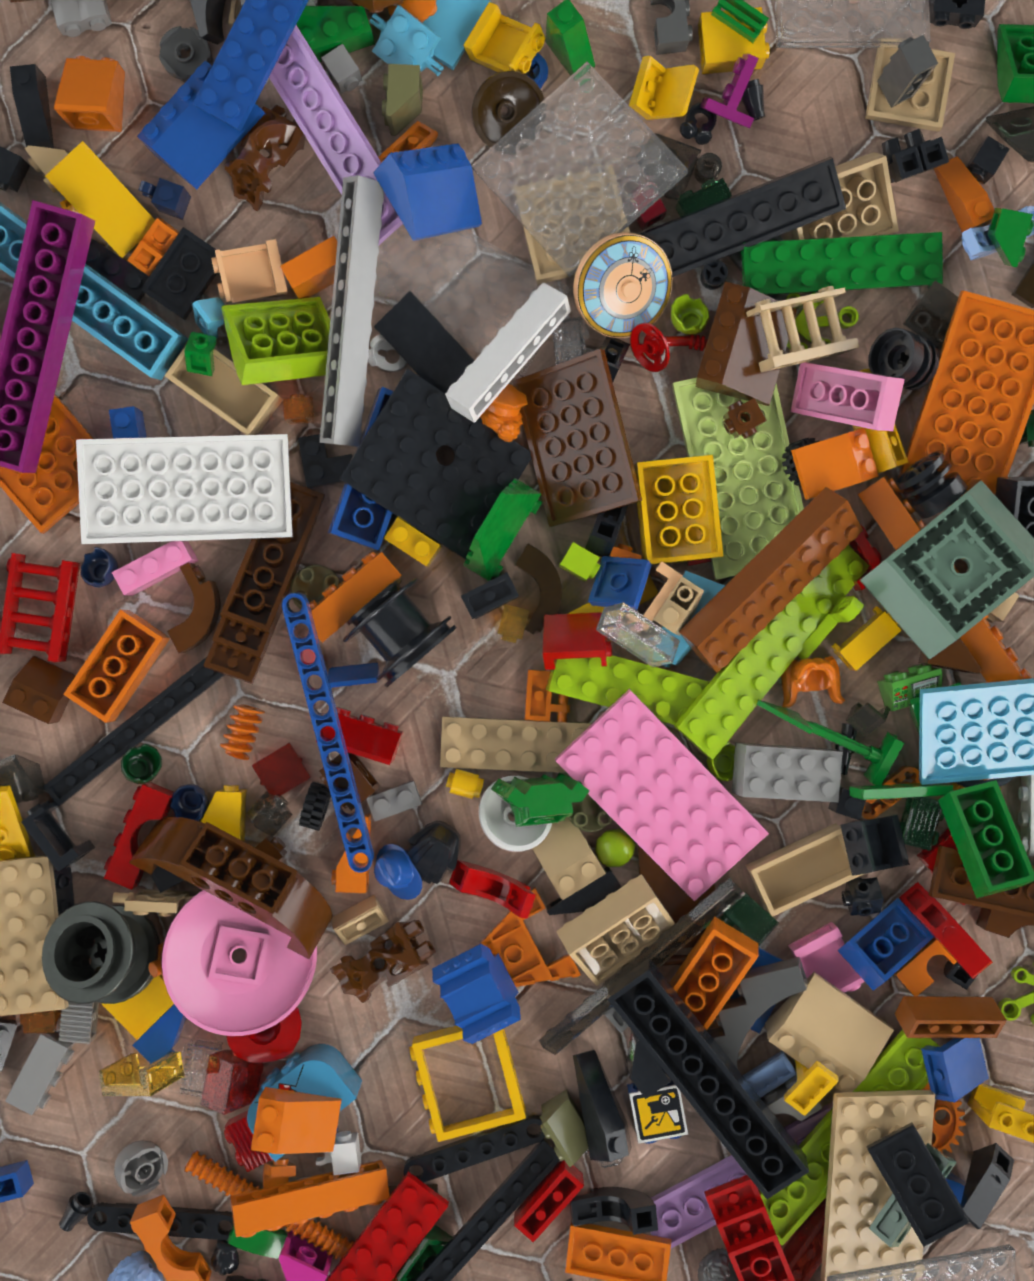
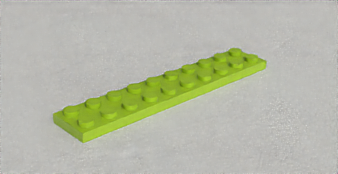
M847 545L838 557L833 559L800 594L785 606L783 611L778 613L727 666L723 667L713 677L674 727L708 758L714 759L757 706L758 700L763 699L801 652L805 641L820 625L839 599L848 594L855 585L854 581L861 578L869 565Z
M902 1029L878 1056L866 1078L852 1092L922 1090L929 1081L921 1049L927 1045L940 1046L931 1038H907ZM833 1107L799 1144V1147L806 1154L809 1172L769 1199H766L759 1190L782 1246L826 1198Z

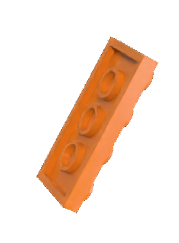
M571 1222L565 1273L606 1281H667L671 1239L642 1233L633 1235L631 1231L594 1224L573 1226Z

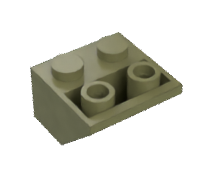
M388 64V74L384 73L383 89L386 90V99L382 100V116H384L385 126H389L391 136H396L422 112L423 83L420 65Z
M566 1089L541 1105L542 1115H540L542 1125L540 1126L547 1139L552 1138L555 1143L554 1150L560 1161L565 1160L570 1168L588 1149L583 1115Z

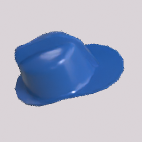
M388 844L383 846L376 857L374 866L375 878L381 885L388 887L400 899L410 900L416 898L422 890V879L409 855L399 845Z

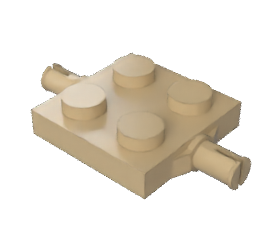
M139 889L136 892L129 893L114 892L113 903H125L124 911H133L134 915H147L149 912H158L159 916L168 917L177 913L193 896H189V891L165 890L160 893L156 889Z

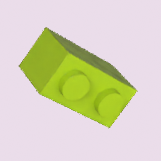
M573 542L558 567L585 582L588 578L592 579L595 577L601 566L597 563L600 557Z

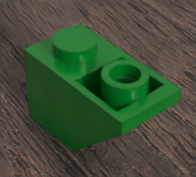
M995 208L987 235L1004 265L1017 267L1018 263L1022 262L1026 248L1023 247L1026 236L1031 234L1034 225L1032 220L1033 214Z

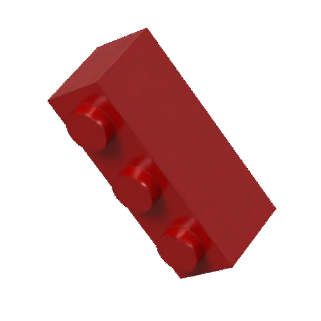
M565 1160L560 1161L514 1212V1226L534 1243L584 1187L583 1173L574 1165L569 1168Z

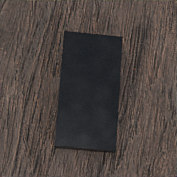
M411 291L374 326L421 378L445 394L448 392L449 387L464 374L467 366L475 361Z
M912 1122L866 1146L923 1247L970 1223L966 1213Z

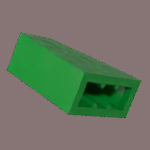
M564 0L547 13L545 42L576 82L595 68V61L583 17L570 0Z

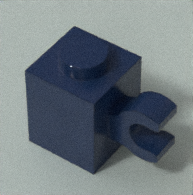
M159 178L157 186L141 180L138 190L143 192V196L152 199V204L159 212L183 220L191 199L184 186Z

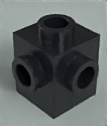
M877 877L855 878L846 882L845 891H842V902L844 906H848L850 916H868L872 913H881L884 898Z

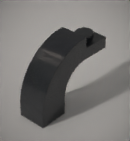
M623 1187L592 1188L591 1193L575 1196L569 1202L573 1226L600 1221H615L627 1225L633 1235L658 1230L656 1204L648 1195L634 1189Z

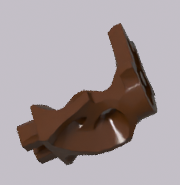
M275 105L272 109L262 107L265 114L243 138L241 142L243 150L235 160L225 165V170L232 177L234 196L249 202L257 212L263 204L264 192L270 193L272 189V181L268 178L270 171L278 165L285 167L298 150H303L305 145V135L296 120H288L286 118L287 112L279 105ZM281 145L287 146L285 149H280L279 147ZM264 149L269 153V156L264 157L259 151Z
M419 920L397 922L384 934L370 942L372 949L363 958L355 960L352 955L340 958L342 963L333 966L330 970L339 980L343 993L354 995L361 1003H365L371 997V992L383 981L388 980L386 984L390 987L428 966L427 960L436 953V950L432 943L427 940L419 945L416 937L424 932L421 922ZM388 940H391L393 946L389 949H386L385 943ZM378 958L383 959L385 962L384 967L381 969L374 965V961ZM403 968L400 973L395 975L398 970Z

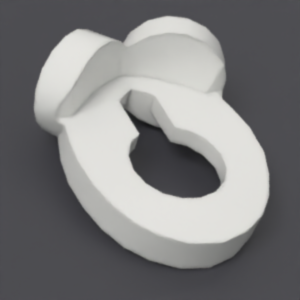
M381 334L372 339L368 360L370 366H378L388 372H397L405 367L407 362L401 356L398 362L390 364L384 356L378 355L380 350L386 352L395 350Z

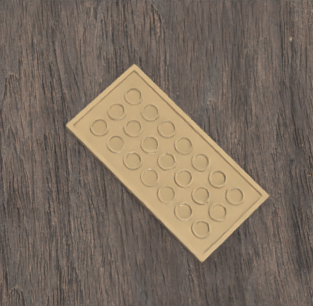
M931 1090L834 1093L821 1281H921L923 1245L914 1229H910L899 1247H889L869 1229L893 1193L866 1146L911 1122L914 1124L925 1145L927 1143L932 1144L935 1094Z

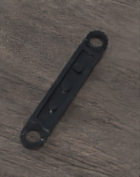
M535 1115L528 1116L526 1119L501 1125L426 1151L418 1156L410 1157L404 1165V1177L412 1165H419L422 1167L423 1173L415 1177L424 1183L539 1143L545 1138L542 1129L539 1134L532 1135L527 1131V1127L530 1124L542 1125L541 1118Z
M97 1203L88 1214L87 1222L96 1231L136 1234L131 1228L130 1221L138 1204ZM172 1207L176 1215L168 1236L228 1240L231 1230L222 1231L219 1222L223 1220L229 1221L233 1227L232 1212ZM98 1211L104 1212L107 1216V1221L98 1222L95 1213Z

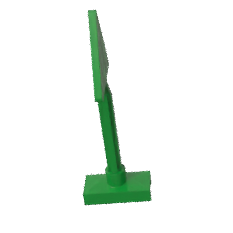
M762 700L757 702L758 706L809 734L814 733L863 755L866 760L871 761L864 776L874 785H882L904 745V742L898 740L896 735L887 731L879 748L872 745L867 746L816 722L806 721L796 711Z

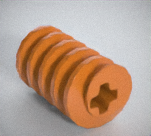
M244 704L233 705V708L239 713L238 715L229 716L235 721V724L226 725L232 733L223 734V737L229 742L220 743V747L226 750L225 753L229 756L249 760L250 757L245 752H251L253 747L248 743L256 741V737L251 733L259 732V727L254 723L262 722L263 719L257 714H264L265 711Z

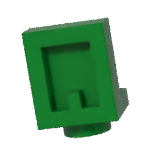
M191 332L184 349L187 372L207 376L213 375L215 370L213 350L217 342L215 336Z

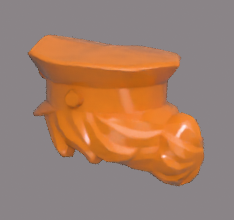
M508 384L480 416L482 423L493 429L500 439L505 442H512L520 434V426L523 424V416L520 413V409L528 404L527 397L514 386Z

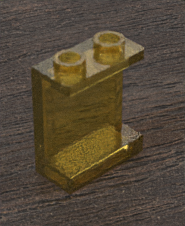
M180 1051L171 1052L146 1067L139 1065L137 1053H131L99 1070L102 1096H152L185 1077Z

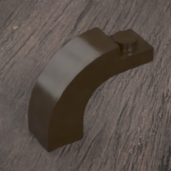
M527 544L515 567L533 577L540 589L539 605L525 628L526 631L534 635L535 631H542L545 614L555 615L558 613L562 599V586L559 574L552 561L543 552Z

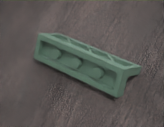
M927 1143L926 1147L946 1179L957 1162L953 1158L945 1156L932 1144ZM893 1194L869 1227L889 1247H899L912 1228Z

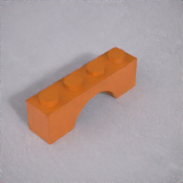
M164 1194L138 1204L130 1221L131 1228L138 1235L146 1252L151 1255L157 1269L162 1272L167 1281H209L212 1270L200 1252L184 1251L175 1246L170 1240L168 1233L176 1213Z

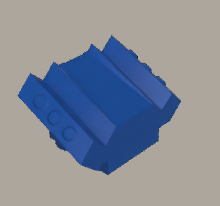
M479 944L432 968L433 982L440 985V998L444 999L455 1020V1025L462 1028L463 1041L474 1044L521 1020L520 1006L515 998L519 992L499 954L493 955L490 948L485 945Z

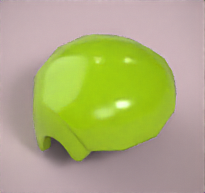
M684 294L674 300L671 306V322L676 330L684 334L695 335L706 328L710 318L709 309L702 302L701 298L692 299L689 297V294Z
M727 742L714 759L707 757L706 764L708 770L721 781H731L733 779L735 746Z
M623 829L607 830L596 840L595 852L597 858L607 867H621L628 863L634 855V840Z

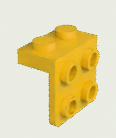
M642 57L629 106L646 120L684 116L688 110L699 68L694 64L664 68L653 57Z

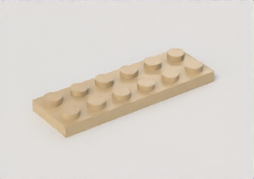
M443 716L440 767L567 773L555 761V758L592 723Z

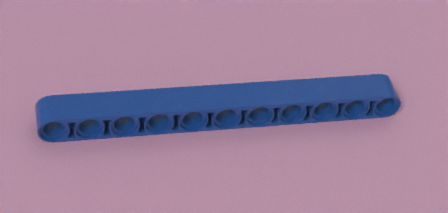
M291 593L283 599L282 609L348 863L355 872H365L371 867L374 851L310 604L304 594ZM294 597L299 598L302 602V608L299 612H294L289 607V602ZM299 623L307 625L309 629L306 638L299 637L296 633V627ZM305 649H310L315 653L316 658L313 663L304 661L302 654ZM311 675H318L322 679V686L320 688H313L310 685L309 678ZM323 700L328 704L329 710L327 713H319L317 711V701ZM331 726L334 728L335 737L328 739L323 736V727ZM333 751L340 753L342 762L338 764L332 763L329 760V753ZM344 777L348 780L349 786L341 789L336 786L335 779ZM345 802L352 803L355 807V812L351 814L345 813L342 809V804ZM354 827L358 828L362 836L352 838L348 830ZM357 853H364L367 855L368 861L359 863L356 861L355 855Z

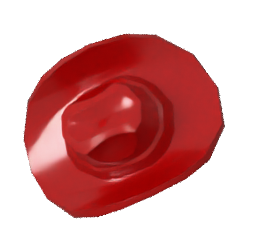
M296 1007L286 1018L264 1031L244 1036H226L228 1046L238 1058L247 1062L264 1063L285 1058L293 1052L300 1040L302 1020L299 1009Z

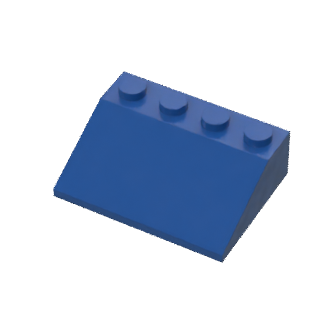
M204 61L195 70L190 78L179 87L172 98L162 106L155 117L137 135L154 156L196 190L265 114L255 104L240 132L197 108L193 102L212 67L207 61Z
M459 143L390 153L373 172L413 241L476 228L482 225L472 165Z

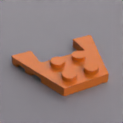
M536 887L530 890L536 896L528 918L546 909ZM511 911L480 942V944L490 948L493 955L499 954L516 987L547 980L556 981L566 977L574 978L581 975L579 968L569 954L546 964L524 922L525 918H520Z

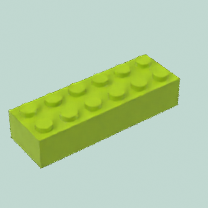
M612 655V657H607V666L603 667L599 657L556 659V668L550 672L546 690L611 707L630 689L660 721L675 725L708 685L709 681Z

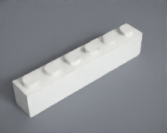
M544 282L537 290H534L526 303L515 311L512 319L498 331L497 336L491 343L482 349L477 359L467 366L464 374L457 382L449 387L445 395L451 408L475 423L571 312L567 296Z

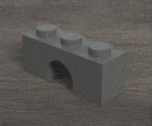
M650 0L651 5L662 4L671 11V15L667 17L656 18L653 30L656 55L686 52L689 41L693 39L692 25L687 23V16L690 14L689 0Z

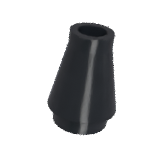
M759 79L751 80L748 82L741 100L749 116L754 118L753 121L765 117L763 85H760Z
M77 1192L70 1197L63 1217L59 1222L62 1230L71 1231L75 1225L92 1211L93 1199L89 1194Z

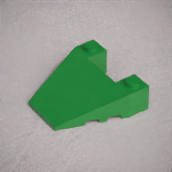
M515 478L500 493L476 533L469 549L471 552H468L463 566L487 581H490L492 577L494 579L497 578L504 566L500 565L502 558L526 518L529 517L530 513L535 515L543 503L539 500L541 493Z

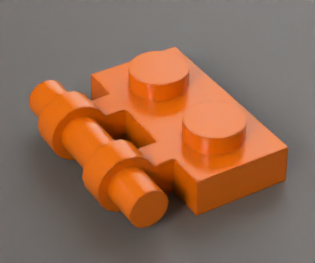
M528 670L524 720L550 722V712H558L557 722H567V713H570L571 706L568 705L569 697L559 694L558 704H551L552 692L546 690L551 671Z

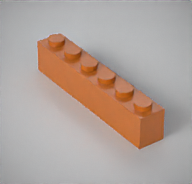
M382 1160L362 1164L357 1173L333 1175V1172H328L230 1196L236 1237H251L263 1230L275 1231L282 1228L283 1225L291 1223L296 1225L303 1224L308 1219L315 1217L327 1218L339 1211L351 1212L358 1209L359 1206L367 1204L372 1206L379 1205L389 1197L387 1171Z

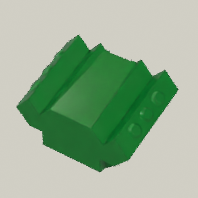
M561 773L555 779L545 774L540 778L530 779L514 777L510 784L498 778L491 788L493 792L510 804L516 827L564 821L566 817L573 815L572 803L582 802L589 793V790L581 782Z

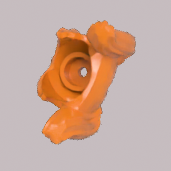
M832 656L806 658L800 661L794 659L781 675L784 697L782 707L784 708L792 707L796 703L797 694L800 691L808 692L828 689L832 702L842 704L845 701L840 692L839 666Z

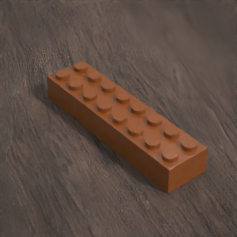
M825 487L679 631L699 659L718 673L778 613L783 611L785 606L800 594L833 559L838 557L847 545L858 537L863 529L848 500Z

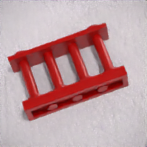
M11 553V558L8 559L6 566L9 574L0 629V654H12L13 647L46 652L48 655L47 661L66 662L80 563L62 560L59 567L26 563V555ZM23 573L57 577L59 580L58 590L50 592L23 588ZM20 597L53 602L55 605L54 615L47 617L18 612ZM16 622L50 627L52 630L51 640L44 642L14 637Z

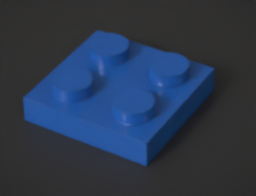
M603 556L588 602L592 606L638 610L652 564L649 560Z

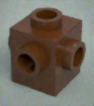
M755 398L744 404L741 400L727 407L729 412L723 416L725 419L723 421L725 430L729 435L732 434L735 439L741 435L743 439L757 433L756 427L767 421Z

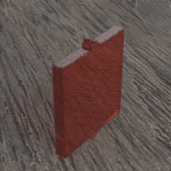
M290 742L252 765L261 780L260 785H264L272 800L311 778L302 763L303 758L298 757Z

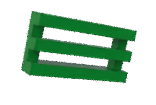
M719 0L711 13L713 17L752 43L755 42L769 20L767 16L743 0ZM723 8L726 11H728L730 14L735 16L737 20H739L742 23L744 22L752 29H754L755 32H752L751 30L740 24L738 21H736L735 19L721 11V9Z

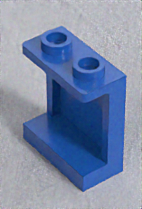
M953 1038L941 1047L927 1045L921 1049L930 1089L935 1094V1099L955 1103L989 1079L980 1038Z

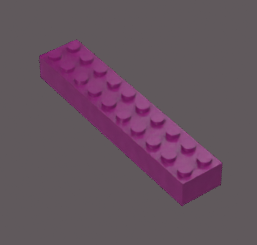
M32 200L0 339V466L22 473H36L95 225L93 219L83 214Z

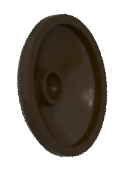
M503 71L490 76L477 90L472 104V121L477 135L488 147L502 153H516L531 146L541 134L546 120V102L541 89L534 80L520 72ZM506 106L508 112L505 116H502L501 109Z

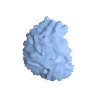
M140 1250L121 1260L114 1271L109 1274L107 1281H163V1274L157 1269L151 1255Z

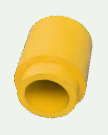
M456 769L455 773H449L446 787L450 788L449 793L470 799H473V797L479 798L484 779L479 778L478 774Z

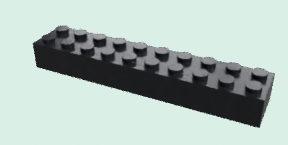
M649 958L608 986L607 1000L766 1199H769L809 1172L806 1154Z

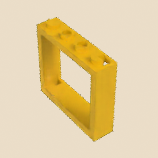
M455 1025L414 1036L412 1046L409 1047L412 1061H417L419 1069L416 1070L417 1082L419 1086L423 1085L425 1094L422 1095L425 1110H430L429 1127L432 1134L436 1133L438 1142L526 1119V1108L505 1029L493 1035L513 1108L443 1126L423 1049L463 1039V1030Z

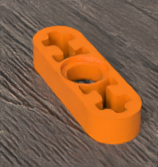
M902 766L884 779L882 785L896 784L893 782L895 779L897 782H902L906 778L904 775L906 772L913 773L911 783H920L919 771L911 766ZM905 781V782H903L902 784H911V783ZM902 798L878 799L883 802V805L876 802L871 807L873 811L871 813L867 811L862 812L861 817L868 820L875 819ZM877 799L866 800V802L872 804Z

